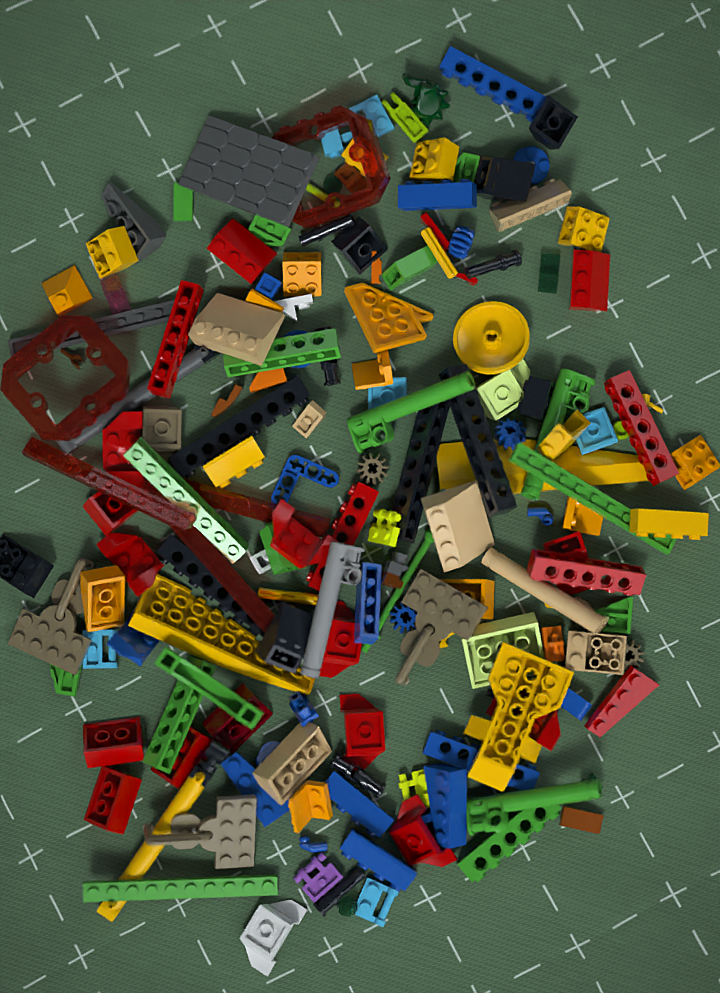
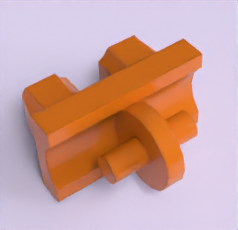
M561 626L541 628L545 660L549 662L565 660Z

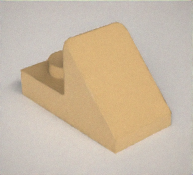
M312 400L292 427L307 439L323 421L327 412Z

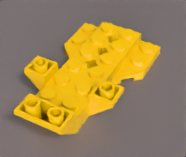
M503 642L488 676V681L498 702L492 718L489 721L471 715L464 734L482 741L467 777L503 792L514 773L520 757L536 763L542 746L528 737L534 720L561 707L574 672ZM532 671V675H534L535 677L534 679L528 680L526 673ZM525 689V693H527L528 695L527 697L521 698L519 691ZM518 707L520 715L514 716L511 710Z

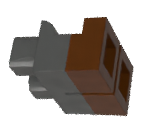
M392 552L389 561L383 562L381 568L382 585L393 589H402L404 582L400 581L399 577L401 571H406L409 568L405 566L407 555Z

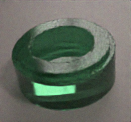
M328 177L323 183V190L329 196H337L342 190V183L337 177Z
M343 897L338 903V911L343 916L351 917L357 911V902L351 897Z

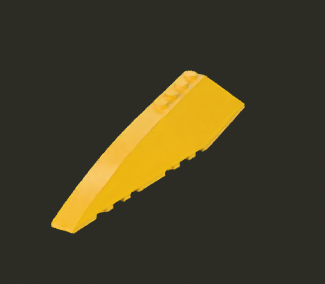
M493 439L497 445L500 459L503 462L504 471L509 479L512 493L521 494L527 471L509 461L513 452L511 447L505 450L504 445L498 446L497 441ZM526 439L522 444L534 451L537 441ZM463 442L440 444L436 457L440 491L475 481L476 479ZM570 446L551 461L593 487L648 481L645 468L640 464L638 455L595 450L582 455L579 447ZM654 460V464L658 467V462ZM544 482L541 492L557 489Z

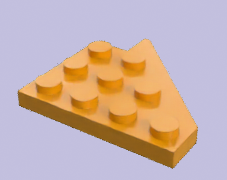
M364 283L345 287L344 293L373 353L426 339L427 335L421 323L431 321L434 317L432 313Z

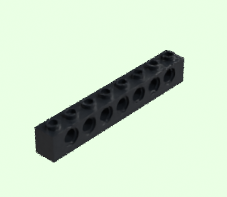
M467 364L447 367L439 374V377L443 381L470 371ZM475 388L448 399V403L488 516L493 517L509 513L517 507L509 479L504 471L503 462L498 454L497 445L493 440L490 426L487 423L484 408L481 406L478 392Z
M296 376L170 456L169 460L177 473L182 478L188 479L196 474V469L225 453L232 446L243 442V439L246 437H254L261 432L259 429L265 425L268 428L277 422L276 418L279 416L286 417L293 412L292 408L299 405L301 407L308 403V398L311 396L299 376ZM287 393H292L295 399L293 402L287 403L284 401V396ZM271 403L278 405L279 408L276 413L268 411V406ZM256 413L262 415V421L257 424L252 422V416ZM238 424L246 426L244 433L238 434L235 429ZM222 434L230 436V441L227 444L220 443L219 438ZM205 445H213L214 450L211 454L203 452ZM194 454L197 456V462L194 465L188 464L187 458L189 455Z
M448 400L417 412L392 511L401 515V520L396 524V527L400 528L397 538L399 541L413 544L415 542L423 511L421 498L427 496L450 408Z
M170 534L158 549L157 553L160 555L158 558L166 565L168 563L174 566L173 571L179 576H187L189 578L188 583L194 588H202L204 590L203 595L209 600H217L219 602L218 607L226 613L231 611L234 614L233 619L241 625L246 623L249 626L248 631L253 635L264 637L263 626L266 623L271 624L274 616ZM179 551L183 554L181 562L173 560L175 552ZM192 563L198 566L196 574L188 572V566ZM207 575L213 578L211 586L203 584V578ZM222 587L228 590L226 598L218 596V590ZM240 599L243 602V608L237 611L233 608V602ZM251 611H255L258 614V620L253 623L248 620V614Z

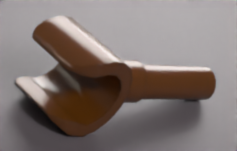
M64 348L60 350L61 353L71 360L76 369H81L77 364L80 361L85 363L80 355H73Z

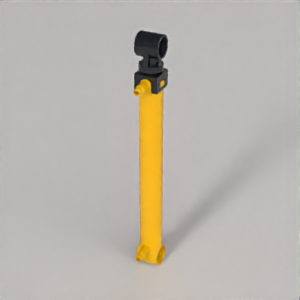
M217 739L212 741L204 753L207 756L206 759L201 758L192 770L183 786L154 826L153 835L171 834V821L173 817L178 814L188 813L217 770L216 763L221 765L230 752V748ZM144 841L118 880L142 879L165 845H148ZM104 901L96 912L110 922H113L126 901Z

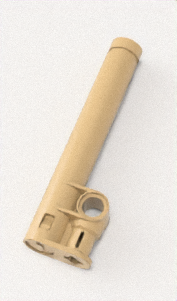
M492 547L484 555L481 562L483 565L490 567L494 572L592 633L599 634L606 626L609 617L596 613L592 605L579 597L572 598L545 580H533L530 578L526 568L505 555L498 553Z

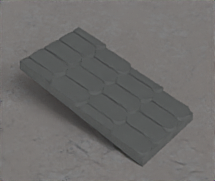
M208 116L178 185L289 227L319 157L308 151L260 135L224 120Z

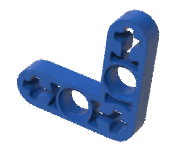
M292 455L285 464L271 496V501L273 505H278L275 496L280 495L281 490H278V488L281 486L285 490H290L289 494L284 492L283 498L288 503L299 476L327 488L337 486L339 477L336 472L301 456ZM299 459V464L303 466L304 462L308 463L304 474L300 472L302 468H292L291 460ZM311 466L318 468L319 472L315 477H310L307 473L308 468ZM322 470L326 471L324 473L326 476L333 474L336 480L335 483L331 482L329 485L324 478H322V481H319L318 478L321 476ZM285 476L293 478V484L289 487L282 484V479Z

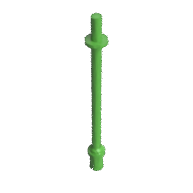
M430 527L428 531L425 530V540L401 579L404 582L402 589H395L379 616V632L430 544L434 542ZM363 644L361 651L367 653L372 644Z

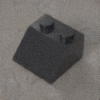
M548 95L528 128L535 140L549 150L560 149L578 116Z
M357 217L355 225L345 228L331 241L338 252L359 275L388 250L371 226L361 217ZM372 251H377V253L372 257Z
M529 376V380H526L523 386V391H525L524 397L520 399L518 404L519 413L522 416L543 423L555 384L552 381Z

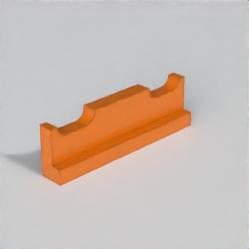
M372 251V257L377 253V251ZM379 258L371 264V284H381L379 275L382 274V261Z

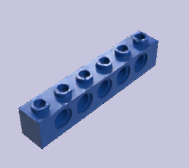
M450 46L439 67L443 76L459 80L458 83L460 85L474 88L477 94L491 97L494 103L508 106L511 112L525 115V119L530 122L533 121L546 96ZM457 65H464L466 70L460 73L456 71L455 67ZM478 73L482 75L483 79L477 82L473 80L472 76ZM495 82L500 88L498 90H491L489 84ZM512 91L516 94V98L508 99L506 93ZM530 100L533 103V107L525 108L523 102Z
M437 729L435 732L430 731L423 754L469 771L480 745L471 743V746L464 744V739L456 736L450 739L445 737V732ZM443 742H449L451 745V749L447 753L440 750V745ZM464 748L469 751L468 758L460 759L458 757L460 749ZM517 763L515 770L521 769L523 777L516 780L511 776L507 785L519 790L534 789L540 772L536 771L537 767L526 763L525 766Z

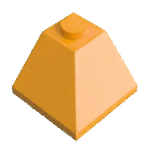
M75 265L41 283L59 317L93 299Z

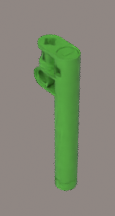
M560 369L534 450L536 453L543 456L536 448L559 423L563 425L566 413L572 415L578 410L582 414L588 410L589 392L591 386H594L596 382L594 379L569 369ZM575 402L580 403L581 410L576 408ZM527 472L521 495L529 499L539 500L544 481Z
M466 371L460 375L453 376L348 417L347 424L355 448L359 453H363L368 447H376L391 442L394 439L391 421L475 389L472 375ZM382 430L385 432L386 435L384 439H382L380 435Z
M592 779L590 781L586 780L468 798L466 811L468 832L471 836H474L475 832L481 831L501 834L509 826L508 812L602 798L601 782L599 779ZM501 819V821L495 825V822Z

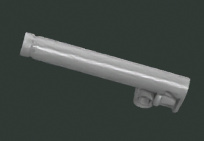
M331 541L300 674L319 678L341 583L356 585L361 581L362 573L359 570L361 552H365V548Z

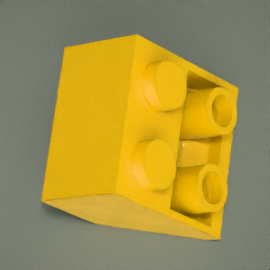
M445 137L417 142L410 178L420 181H434L436 184L441 183L442 180H452L453 182L459 146Z
M125 226L108 229L86 243L100 279L126 269L139 261Z

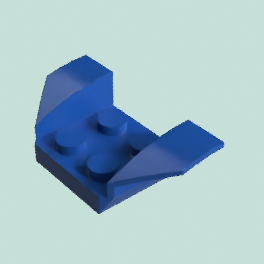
M130 616L120 630L114 633L106 644L120 656L127 657L141 666L160 640L128 626L131 619Z

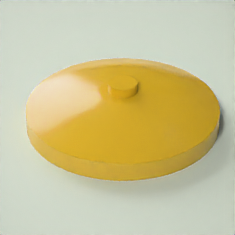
M490 301L471 307L459 318L454 328L453 344L458 358L463 364H467L469 369L481 374H499L512 369L524 358L530 344V332L526 319L516 308L503 302Z

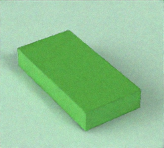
M174 183L173 221H193V191L178 185V183Z

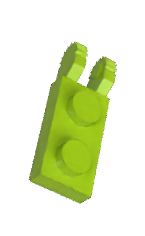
M393 92L390 96L398 107L393 110L385 100L381 104L390 113V117L415 144L429 130L407 104L402 102Z

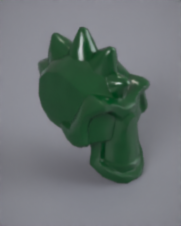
M403 73L404 83L409 87L415 88L412 112L426 126H429L433 120H443L441 110L450 108V104L444 100L448 91L440 90L439 83L436 84L428 81V79H420Z

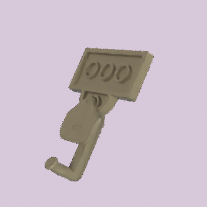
M84 558L77 560L70 579H63L56 583L51 595L54 605L43 610L41 615L27 609H22L8 644L73 675H77L92 639L75 632L77 627L75 616L84 612L81 589L78 583L80 571L92 569L93 561Z
M420 569L402 600L403 604L417 611L415 618L417 630L409 631L401 642L400 650L407 656V659L397 674L395 681L400 685H407L409 683L408 674L415 662L425 667L433 665L441 652L438 641L447 638L451 632L469 641L488 608Z
M256 796L217 797L216 814L209 815L203 820L193 813L178 814L171 821V834L153 835L154 826L151 823H146L143 825L145 841L148 845H172L176 849H192L199 843L204 849L215 852V869L254 867Z

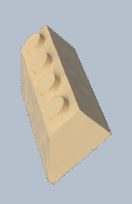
M308 722L303 727L299 723L254 770L253 775L258 784L278 804L283 805L330 755L332 750L319 726Z

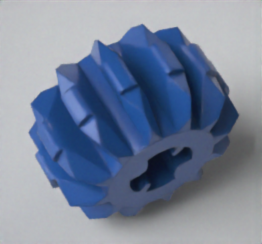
M459 225L451 238L448 248L449 254L458 259H465L474 241V231Z
M507 417L506 422L500 420L499 426L495 427L494 439L497 441L498 446L504 445L505 450L508 447L514 450L516 443L526 441L525 435L527 430L523 427L522 422L517 423L516 418L510 421Z
M400 602L402 609L395 605L394 609L398 612H390V615L396 616V619L389 620L390 623L397 621L393 629H397L400 625V633L404 632V627L407 628V633L411 631L409 626L417 630L416 625L413 624L417 613L414 614L415 610H411L408 606L405 608L402 602ZM408 612V616L411 617L410 622L407 620V623H403L400 615Z

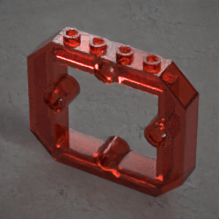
M339 105L331 108V112L326 114L324 112L315 114L313 119L299 120L296 122L297 125L292 127L290 125L279 128V132L273 134L272 139L295 146L311 139L321 140L327 133L349 125L355 142L349 148V157L351 160L362 164L369 186L349 195L336 192L331 193L327 196L325 204L304 211L300 201L292 222L310 229L380 202L391 177L371 119ZM316 125L317 132L313 135L311 130ZM362 148L364 154L359 158L357 153ZM339 198L341 203L336 208L334 202Z
M62 315L3 364L0 390L42 440L70 441L72 438L76 439L79 437L84 428L92 426L97 421L96 418L101 414L109 412L114 403L120 402L126 397V393L129 392L131 364L90 316ZM76 332L88 345L86 356L90 363L97 367L105 364L114 377L94 394L83 397L76 409L58 424H55L46 414L49 405L43 394L39 392L29 394L19 383L18 379L38 362L42 364L51 362L54 358L53 350ZM42 349H47L44 355H39ZM95 352H101L99 357H92ZM36 401H42L40 406L33 407ZM96 404L94 409L87 410L88 405Z

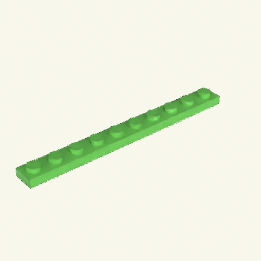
M516 443L509 461L629 532L630 509L522 443ZM649 533L648 537L636 536L665 555L670 554L676 539L671 538V535H666V538H655L654 534Z
M277 874L83 881V902L277 895Z

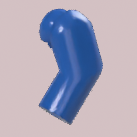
M527 507L528 516H538L546 526L553 523V515L546 507Z
M309 836L299 838V846L304 850L312 853L327 851L326 841L311 843Z

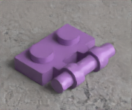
M322 852L317 857L311 858V862L304 868L301 867L293 877L297 883L302 879L307 882L302 887V890L314 903L343 878L331 862L326 867L322 865V862L327 858ZM317 867L320 872L311 878L308 874Z

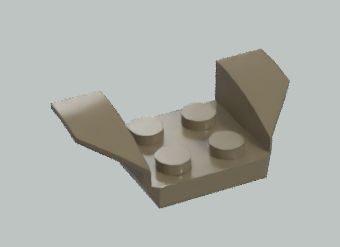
M155 396L142 405V438L167 462L170 456L181 449L182 410L176 407L168 398Z

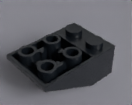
M480 156L474 184L477 185V195L488 200L526 202L536 165L499 157Z
M2 534L0 538V578L19 591L35 598L54 565L5 534Z
M283 602L255 653L265 662L295 674L305 655L314 615Z

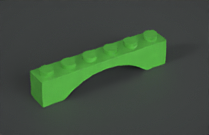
M165 647L155 662L157 666L210 699L251 729H254L264 714L262 710L168 647Z

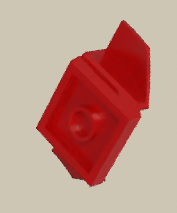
M142 411L122 412L108 426L102 429V467L124 489L144 488L143 474L123 456L126 450L141 437Z
M281 499L272 512L274 536L272 537L270 547L299 569L311 564L327 561L331 541H338L329 534L320 539L291 517L295 508Z
M110 533L96 544L114 566L117 565L125 576V580L129 583L128 586L137 597L153 586L157 572L164 567V564L148 544L136 535Z
M340 601L336 602L323 662L320 668L319 676L332 678L349 666L359 663L362 643L354 642L355 616Z
M525 689L519 691L521 698L527 697L528 695L527 693H525ZM495 697L486 711L490 716L493 715L498 703ZM518 707L511 710L514 716L520 715ZM558 709L535 718L528 735L536 740V743L552 751L561 736Z
M359 694L339 695L340 712H344L346 754L343 755V758L349 762L353 761L361 768L366 769L379 754L386 750L383 711L373 706Z
M417 794L406 799L401 804L397 821L389 834L408 865L426 863L444 867L457 861L458 859L451 848H439L420 817L427 808Z

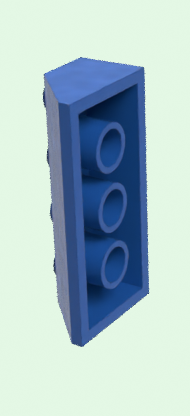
M353 828L340 846L343 856L349 860L353 857L359 861L357 863L358 866L366 871L368 868L375 872L373 875L381 881L384 879L391 882L389 886L398 892L400 890L405 891L418 874L416 869Z

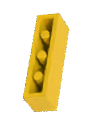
M630 509L629 532L636 533V536L648 537L649 533L654 534L655 538H666V535H671L672 539H683V536H689V540H700L701 536H708L709 513Z

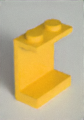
M576 410L563 425L559 423L536 450L546 459L554 460L575 442L591 422Z

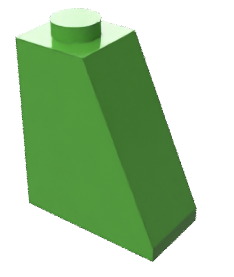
M427 245L394 262L381 276L390 291L432 268L438 261Z
M273 522L265 524V528L259 533L273 574L300 570L270 547L272 537L274 536Z

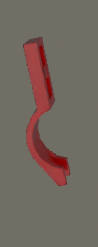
M427 213L423 214L420 217V221L426 228H431L446 252L450 244L430 216ZM458 273L453 277L472 286L478 283L476 277L468 279L463 273Z

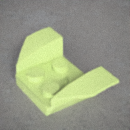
M524 359L512 369L496 374L476 387L481 406L484 408L485 417L496 421L518 407L520 399H523L525 391H523L524 383L526 380H529L530 369Z

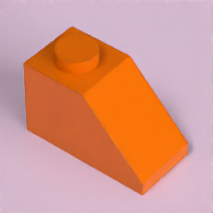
M284 369L258 372L249 387L250 392L254 393L287 383Z

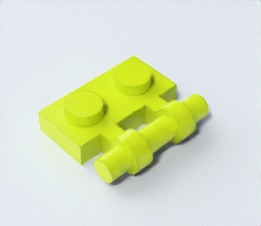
M385 509L374 510L373 516L377 518V523L372 522L367 541L395 547L400 531L396 524L401 520V515L395 511H387Z
M424 769L411 772L413 780L407 781L406 773L398 775L400 781L398 785L403 795L402 802L411 797L409 787L414 786L416 795H419L426 808H430Z

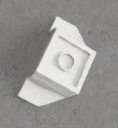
M293 900L259 905L240 937V940L246 947L248 958L253 968L266 976L269 975L277 962L273 958L293 925H299L307 912L306 908Z

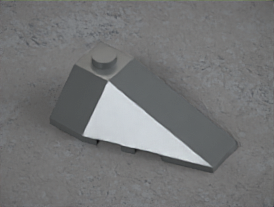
M112 182L108 183L101 194L102 200L109 216L113 217L116 226H125L139 260L134 263L137 264L156 251L167 235L151 216Z

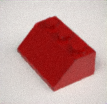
M234 218L218 232L206 248L250 284L256 283L278 254Z
M573 250L569 310L607 312L610 254L590 250Z
M140 717L84 724L83 751L87 768L143 761L145 752Z
M190 726L170 774L151 767L150 770L171 785L181 788L201 758L206 759L207 756L204 753L213 739Z
M102 766L84 821L106 831L124 835L142 779L107 766Z

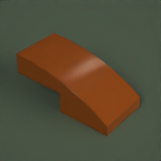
M345 163L334 173L361 204L375 192V189L361 176L354 166Z
M235 384L227 401L219 398L211 416L216 418L227 411L238 399L243 388Z
M563 806L559 825L600 834L604 815Z

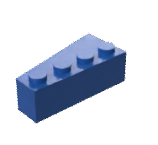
M236 752L221 763L242 795L256 796V816L264 827L290 810L288 806L289 799L283 805H280L258 784L253 775L256 767L240 753Z
M441 762L423 766L437 845L448 849L466 845L467 769Z

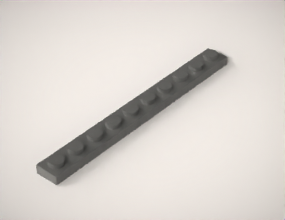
M175 300L7 340L11 358L15 360L167 323Z

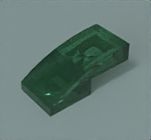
M541 253L537 292L557 294L560 254Z

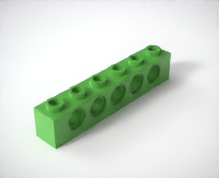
M336 328L274 339L262 366L223 354L224 368L228 377L341 358Z
M190 655L188 656L187 660L212 677L215 666ZM179 679L142 761L169 774L204 696Z
M559 805L542 807L545 809V815L542 818L535 816L537 808L520 810L509 819L508 829L504 833L498 834L493 832L458 861L457 865L471 882H479L486 876L484 872L489 868L495 869L501 863L499 860L502 857L506 856L508 858L516 851L514 848L519 843L521 845L525 844L530 839L529 835L531 833L541 831L548 819L552 821L560 815L559 810L562 808ZM521 821H530V828L522 830L520 828ZM508 832H513L516 836L515 840L511 843L505 841V835ZM497 844L500 846L501 851L499 854L493 855L490 853L492 845ZM478 857L486 859L483 867L475 865V860Z

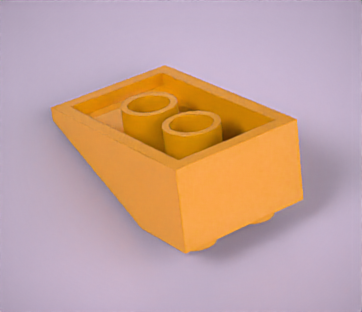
M115 565L80 571V589L86 631L93 632L123 626L125 576L119 567Z
M439 579L486 606L488 609L482 619L493 620L495 581L487 579Z

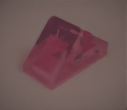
M118 274L100 280L113 315L131 310Z

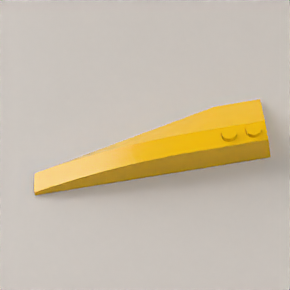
M157 574L153 586L141 594L128 626L223 668L275 686L310 695L315 678L300 674L301 669L299 667L294 674L265 662L255 653L260 644L255 639L256 636L232 619L223 617L221 611L209 607L205 604L206 601L204 599L195 597L187 587Z

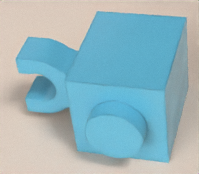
M337 127L319 132L325 157L330 156V159L340 157L341 153L344 152L342 144L350 143L354 137L352 131L339 135Z

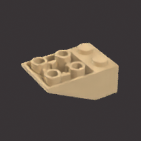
M568 631L565 669L623 675L627 636Z

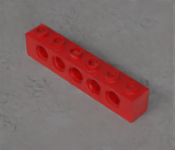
M184 280L180 281L147 390L154 395L171 398L189 340L188 334L195 321L204 292L199 284Z
M628 370L605 381V391L613 402L614 410L619 414L622 427L629 435L630 444L635 448L640 464L644 466L648 481L651 482L652 486H655L678 475L679 472L631 371ZM621 391L625 393V397L621 395ZM629 408L633 410L634 415L630 413ZM637 425L641 427L642 432L638 430ZM646 443L649 444L650 450L646 447ZM654 460L658 462V467L654 464Z
M361 482L351 484L347 493L350 496L347 502L343 501L339 509L341 514L338 519H334L331 525L333 531L330 536L337 540L336 536L338 533L343 532L346 539L343 544L354 545L379 494V491ZM359 497L362 500V506L357 509L354 507L353 501ZM348 515L354 517V523L350 526L345 523V518ZM326 561L315 563L314 570H310L306 577V581H308L307 586L320 591L322 577L319 572L322 567H325Z
M532 549L527 566L530 578L535 581L547 580L554 584L566 583L572 587L585 586L591 590L603 589L609 593H615L616 591L628 596L641 594L646 573L641 566ZM553 566L550 570H546L547 567ZM585 572H589L588 575L582 576Z

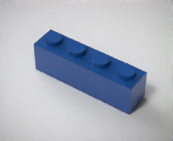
M461 179L459 183H452V180H442L438 184H434V181H423L422 184L417 185L415 182H404V185H398V208L402 211L477 208V185L469 179Z
M363 562L360 565L359 570L362 573V578L356 584L355 643L373 644L379 637L382 564Z
M335 770L325 781L328 785L330 800L332 799L337 803L335 807L342 813L347 811L352 815L350 819L358 826L363 824L367 828L365 831L373 838L375 836L380 838L394 821V818Z

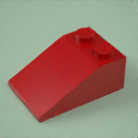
M114 480L91 496L82 507L107 536L154 500V496L145 485L144 488L124 489Z

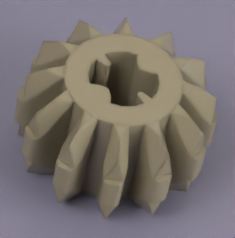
M369 453V460L363 455L362 459L365 463L361 461L357 463L363 467L356 470L357 473L364 472L360 475L359 479L362 480L364 477H367L365 484H368L370 479H373L372 483L376 485V478H378L382 483L383 478L380 475L388 476L387 472L382 471L389 469V465L382 466L386 459L383 458L381 461H378L380 458L379 453L375 459H373V453ZM370 464H373V466L374 464L377 465V472L375 474L368 472Z
M626 640L625 653L631 651L633 658L624 661V672L627 665L628 668L634 665L639 669L640 665L637 661L644 662V659L639 658V655H644L645 653L644 651H637L641 648V645L638 644L634 647V640H631L629 646Z

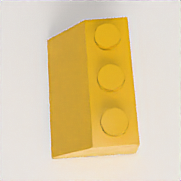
M251 436L202 467L216 488L220 486L223 489L231 484L230 480L237 477L239 479L247 474L246 470L253 466L255 469L264 463L262 460L265 457Z

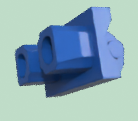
M297 691L289 696L291 701L289 705L303 727L308 722L312 723L315 718L319 717L306 694L301 695Z

